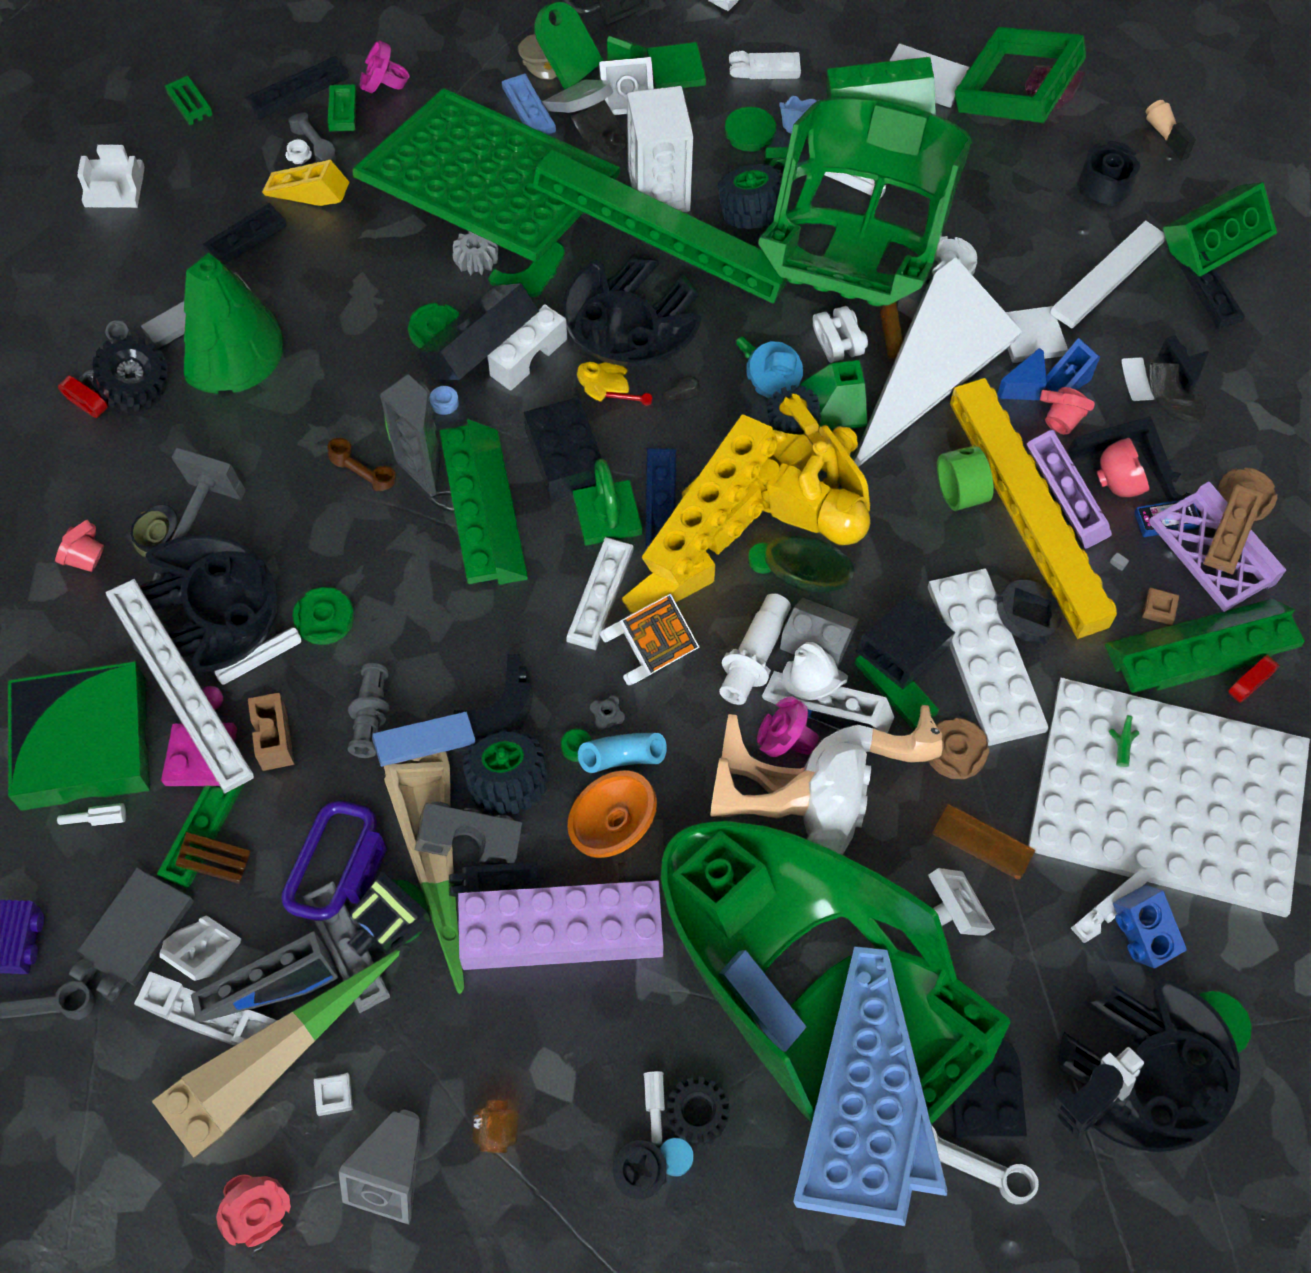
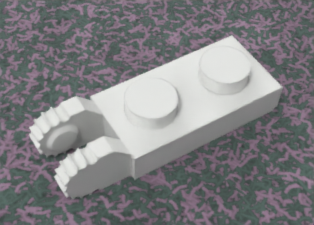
M736 51L729 54V63L732 65L729 68L730 75L734 78H800L799 52L748 54L745 51Z

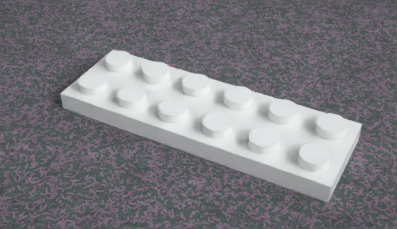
M981 569L929 581L928 590L939 619L955 631L949 646L980 729L984 731L987 737L988 746L1045 733L1048 729V724L1012 633L1004 626L999 617L997 601L994 600L996 593L987 570Z

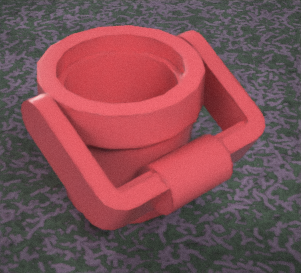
M1062 387L1057 392L1042 390L1040 401L1052 405L1045 419L1046 424L1055 432L1063 435L1070 434L1081 419L1094 409V401L1088 399L1081 392L1069 387Z
M85 520L75 528L70 527L62 537L55 562L64 566L69 565L93 572L104 549V545L95 540L96 526L90 523L89 520Z

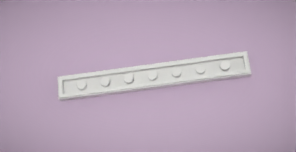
M135 579L105 592L109 602L223 792L227 793L253 779L252 771Z

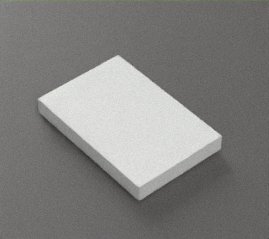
M898 44L890 61L930 57L935 81V103L951 108L955 100L956 87L961 83L970 67Z

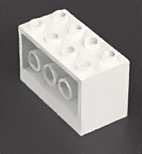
M682 86L627 92L628 172L632 188L682 212L690 211L693 133Z

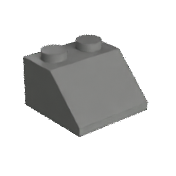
M802 597L793 608L782 632L780 649L795 655V651L803 644L814 642L834 658L838 668L859 619Z

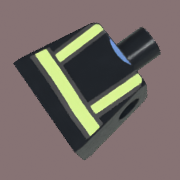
M382 872L350 915L359 931L347 942V945L359 957H362L374 944L388 955L431 923L428 912Z

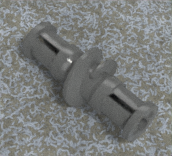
M368 663L362 666L361 675L363 681L358 699L352 701L348 707V713L354 719V734L352 741L348 745V752L360 758H370L376 755L372 735L378 732L379 726L385 724L387 717L384 714H387L390 709L389 704L383 700L384 681L388 679L389 670L377 663Z

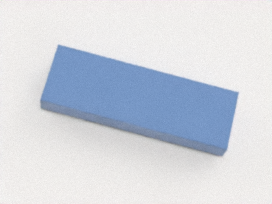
M526 74L502 81V88L523 124L547 135L556 132V125Z
M467 712L381 731L372 735L381 767L475 744V737Z
M740 950L718 975L768 1038L780 1050L786 1052L806 1026L748 952Z

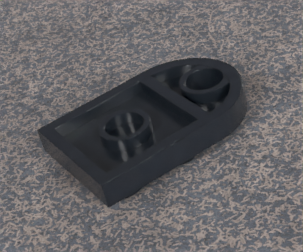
M1004 1038L992 1063L952 1103L955 1139H1025L1027 1137L1020 1061L1015 1049Z

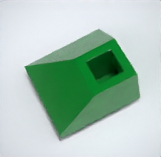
M859 360L831 363L801 383V386L806 388V392L811 389L813 394H816L818 397L821 413V422L818 424L819 428L827 425L833 431L838 426L850 429L867 427L865 381Z

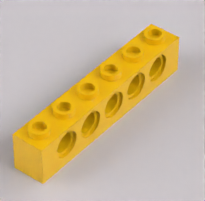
M743 414L740 416L642 555L644 562L651 572L677 585H680L683 579L690 575L699 556L708 549L715 533L724 526L731 510L740 503L747 487L758 477L761 467L768 457H771L776 451L778 441L771 426Z

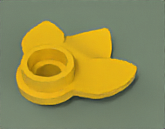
M585 362L579 365L577 369L578 380L584 386L585 392L598 401H602L605 398L606 392H629V385L624 377L627 374V369L624 366L607 362L601 364Z

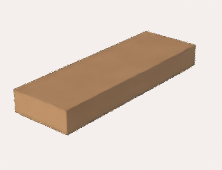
M1235 484L1205 558L1204 565L1230 574L1234 573L1265 493Z

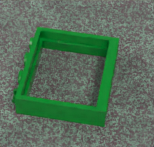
M998 27L982 52L978 54L971 68L967 70L961 83L956 87L954 99L957 102L958 112L1044 123L1086 58L1084 35ZM1005 53L1058 59L1034 97L981 91Z

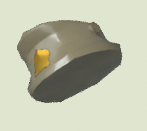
M536 35L526 36L518 46V52L524 59L522 60L523 66H526L534 76L540 79L552 80L557 77L539 46Z

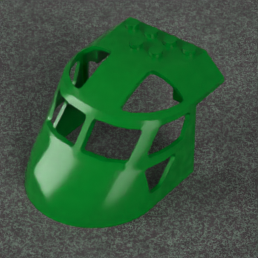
M855 97L828 98L815 102L793 124L774 220L759 238V246L778 275L787 278V281L790 283L813 285L816 290L823 292L835 291L848 299L861 298L874 306H888L922 288L932 269L943 229L948 220L952 201L972 143L970 135L958 125L940 116L897 103ZM808 135L810 157L808 160L798 163ZM825 172L844 173L875 181L873 193L865 214L811 205ZM806 175L807 178L796 207L787 211L792 182ZM889 183L905 188L930 199L926 229L923 235L875 217L885 184ZM799 224H827L836 228L824 256L813 255L797 246L801 226H798ZM890 242L904 245L919 255H906L894 275L876 271Z

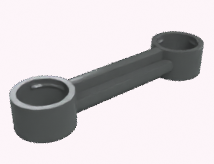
M70 981L53 993L0 998V1019L62 1012L66 1017L78 1020L85 1018L92 1012L95 1006V996L84 983ZM76 990H84L86 993L84 1004L77 1010H66L65 1000L68 995Z

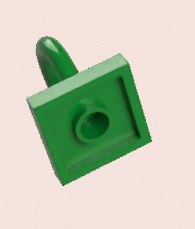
M598 459L595 462L596 486L572 491L585 546L603 543L605 537L618 540L642 535V525L630 480L613 483L608 463L604 459Z

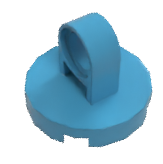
M770 341L760 345L750 355L747 362L748 380L751 379L758 394L774 399L773 394L776 391L781 394V388L786 387L788 391L791 390L792 385H796V388L799 386L803 377V365L799 355L791 346L783 342Z

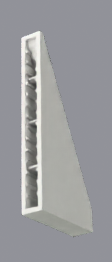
M956 257L948 263L942 261L931 272L934 276L925 289L853 457V461L858 467L952 393L954 387L962 385L1007 349L1023 332Z

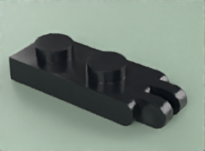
M537 862L463 867L462 873L449 875L450 884H462V886L450 887L449 896L458 897V893L538 888Z

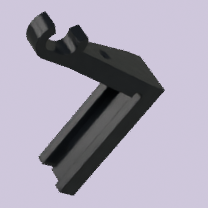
M1151 416L1075 437L1067 450L1072 461L1104 452L1111 444L1130 438L1132 443L1140 442L1138 447L1156 475L1169 502L1183 500L1192 495L1187 492L1184 495H1179L1175 491L1172 482L1176 483L1181 473L1172 472Z

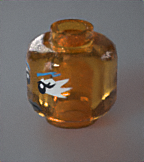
M487 1100V1107L477 1108L473 1114L472 1141L480 1145L479 1151L507 1153L508 1147L514 1146L517 1142L518 1112L508 1108V1101Z

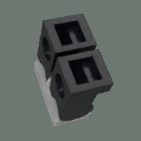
M1127 1047L1116 1058L1109 1052L1102 1058L1100 1065L1094 1069L1089 1082L1073 1095L1065 1088L1056 1096L1052 1113L1078 1139L1114 1106L1117 1098L1123 1101L1130 1095L1136 1081L1135 1078L1140 1074L1139 1069L1144 1065L1143 1060L1130 1047Z

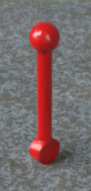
M606 392L605 396L641 401L646 406L650 405L653 399L649 393L639 396Z

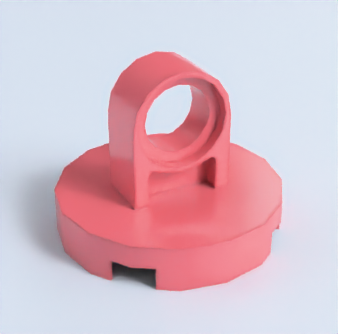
M246 1174L238 1175L228 1181L224 1187L223 1193L225 1198L220 1203L216 1216L218 1229L229 1244L236 1246L235 1243H245L247 1247H254L268 1241L283 1226L281 1219L285 1215V1211L288 1213L290 1211L289 1195L276 1179L268 1176L252 1177Z

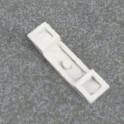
M149 972L134 1003L136 1006L166 1020L234 1046L278 1021L252 1010H245L199 1023L195 1018L191 994L195 993V991L183 987L179 982Z

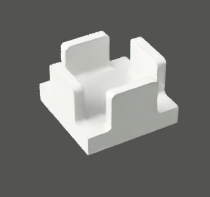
M97 145V153L100 160H89L87 156H81L78 178L83 188L82 203L84 207L138 208L145 168L142 160H136L135 156H129L128 158L123 145Z

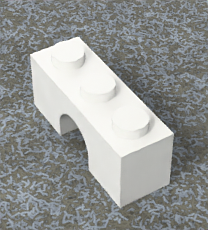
M544 304L535 316L488 355L490 376L511 391L530 374V362L539 350L549 356L567 340L566 319Z

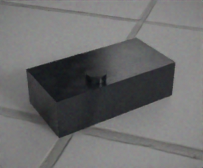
M521 283L494 286L420 348L416 354L434 380H460L535 316L539 310Z

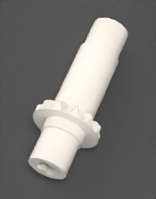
M768 594L759 612L756 613L739 649L726 652L722 660V666L727 676L719 691L726 701L736 705L744 704L752 687L763 686L767 683L771 670L765 665L791 609V604L785 597L779 594Z

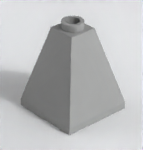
M401 1110L400 1113L393 1111L341 1165L339 1179L342 1203L409 1225L412 1218L420 1141V1120L418 1115L408 1110Z

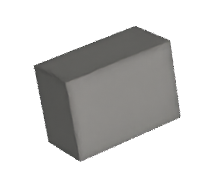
M1118 552L1110 561L1112 565L1121 571L1129 562L1127 558Z

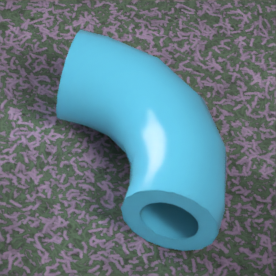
M660 733L615 735L583 743L578 750V760L581 767L588 773L626 765L659 764L666 756L667 745L665 738Z

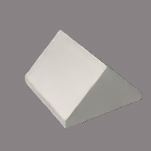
M651 57L599 62L600 80H608L613 90V93L602 101L604 116L627 114V92L654 89Z

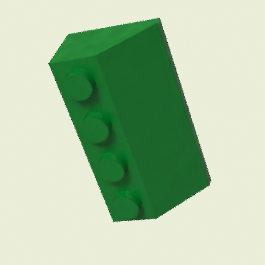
M930 57L827 69V98L855 97L875 99L906 105L936 115L935 81Z
M1264 182L1239 185L1163 227L1170 253L1183 265L1189 266L1199 277L1277 234ZM1200 252H1205L1210 261H1206Z

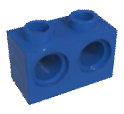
M1144 885L1113 902L1117 913L1115 916L1116 922L1120 929L1125 932L1129 942L1127 946L1128 951L1136 962L1155 969L1187 951L1163 890ZM1143 908V913L1139 918L1140 910ZM1155 938V942H1154L1153 946L1151 947V943H1152L1153 939Z

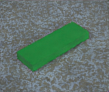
M861 655L855 659L854 664L884 697H887L891 706L913 731L917 728L922 705L929 706L931 718L938 714L939 709L914 681L902 690Z

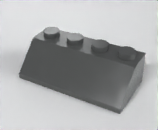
M407 374L383 391L380 397L395 461L433 497L437 494L440 468L438 447L440 443L435 433L437 427L433 422L432 414L434 411L429 401L430 392L423 382H417Z

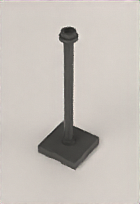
M176 448L172 459L188 484L196 486V489L171 540L187 536L208 490L238 500H242L246 492L231 464ZM155 572L151 581L162 578V575Z

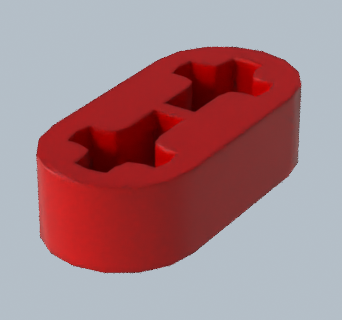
M68 375L58 385L60 392L69 401L94 418H98L108 408L106 402L96 392L72 376Z
M1266 655L1231 687L1228 693L1239 703H1242L1270 678L1280 665L1269 655Z

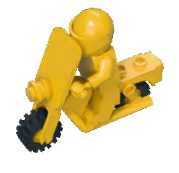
M792 385L791 390L788 391L786 387L781 388V394L776 391L773 394L774 399L770 398L768 401L769 405H767L769 424L778 441L776 451L771 457H768L761 467L758 477L745 490L740 503L734 506L727 516L724 526L718 529L711 539L708 549L718 555L737 539L747 526L760 516L762 511L771 513L773 517L784 523L814 533L820 532L831 542L838 545L855 544L862 540L869 530L870 502L868 484L865 476L850 457V453L858 447L855 432L848 427L841 426L836 427L833 432L827 425L819 428L818 424L821 422V413L817 395H814L811 389L806 392L804 386H800L799 390H796V385ZM820 469L827 472V478H824L822 482L818 478ZM694 476L688 478L689 483L685 482L683 485L682 497L685 496L697 478ZM839 483H840L841 486L843 487L841 490L838 489V488H839Z

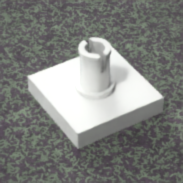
M938 868L928 874L943 901L933 908L938 913L942 926L953 920L960 934L985 936L995 929L963 872Z

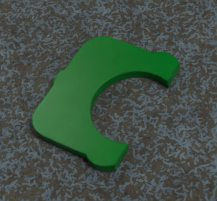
M555 242L537 262L533 261L528 269L520 273L506 274L494 268L488 281L492 286L521 283L530 297H537L544 291L550 279H553L556 275V270L565 256L564 248L561 244Z

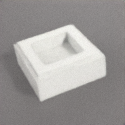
M349 1073L314 1079L318 1116L353 1110Z

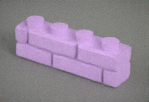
M1049 430L1029 441L1027 446L1030 455L1033 457L1037 468L1046 480L1084 548H1089L1110 537L1112 533L1107 519L1101 513V509L1076 467L1073 466V462L1054 430Z

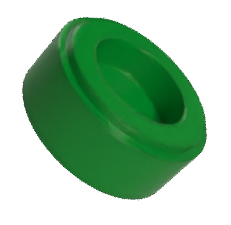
M768 543L754 545L749 551V566L752 570L761 574L773 571L778 563V551Z
M582 729L567 731L561 739V751L565 758L573 762H579V747L585 742L592 741L591 736Z

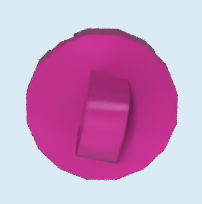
M379 40L371 48L365 61L368 64L366 73H361L360 89L373 93L380 83L395 89L404 88L409 79V73L404 67L389 60L391 53L389 44Z
M794 696L786 697L776 704L779 709L773 716L770 714L765 716L757 735V743L762 745L759 749L770 757H778L786 753L790 748L798 753L810 755L817 746L819 736L805 726L808 718L807 706Z

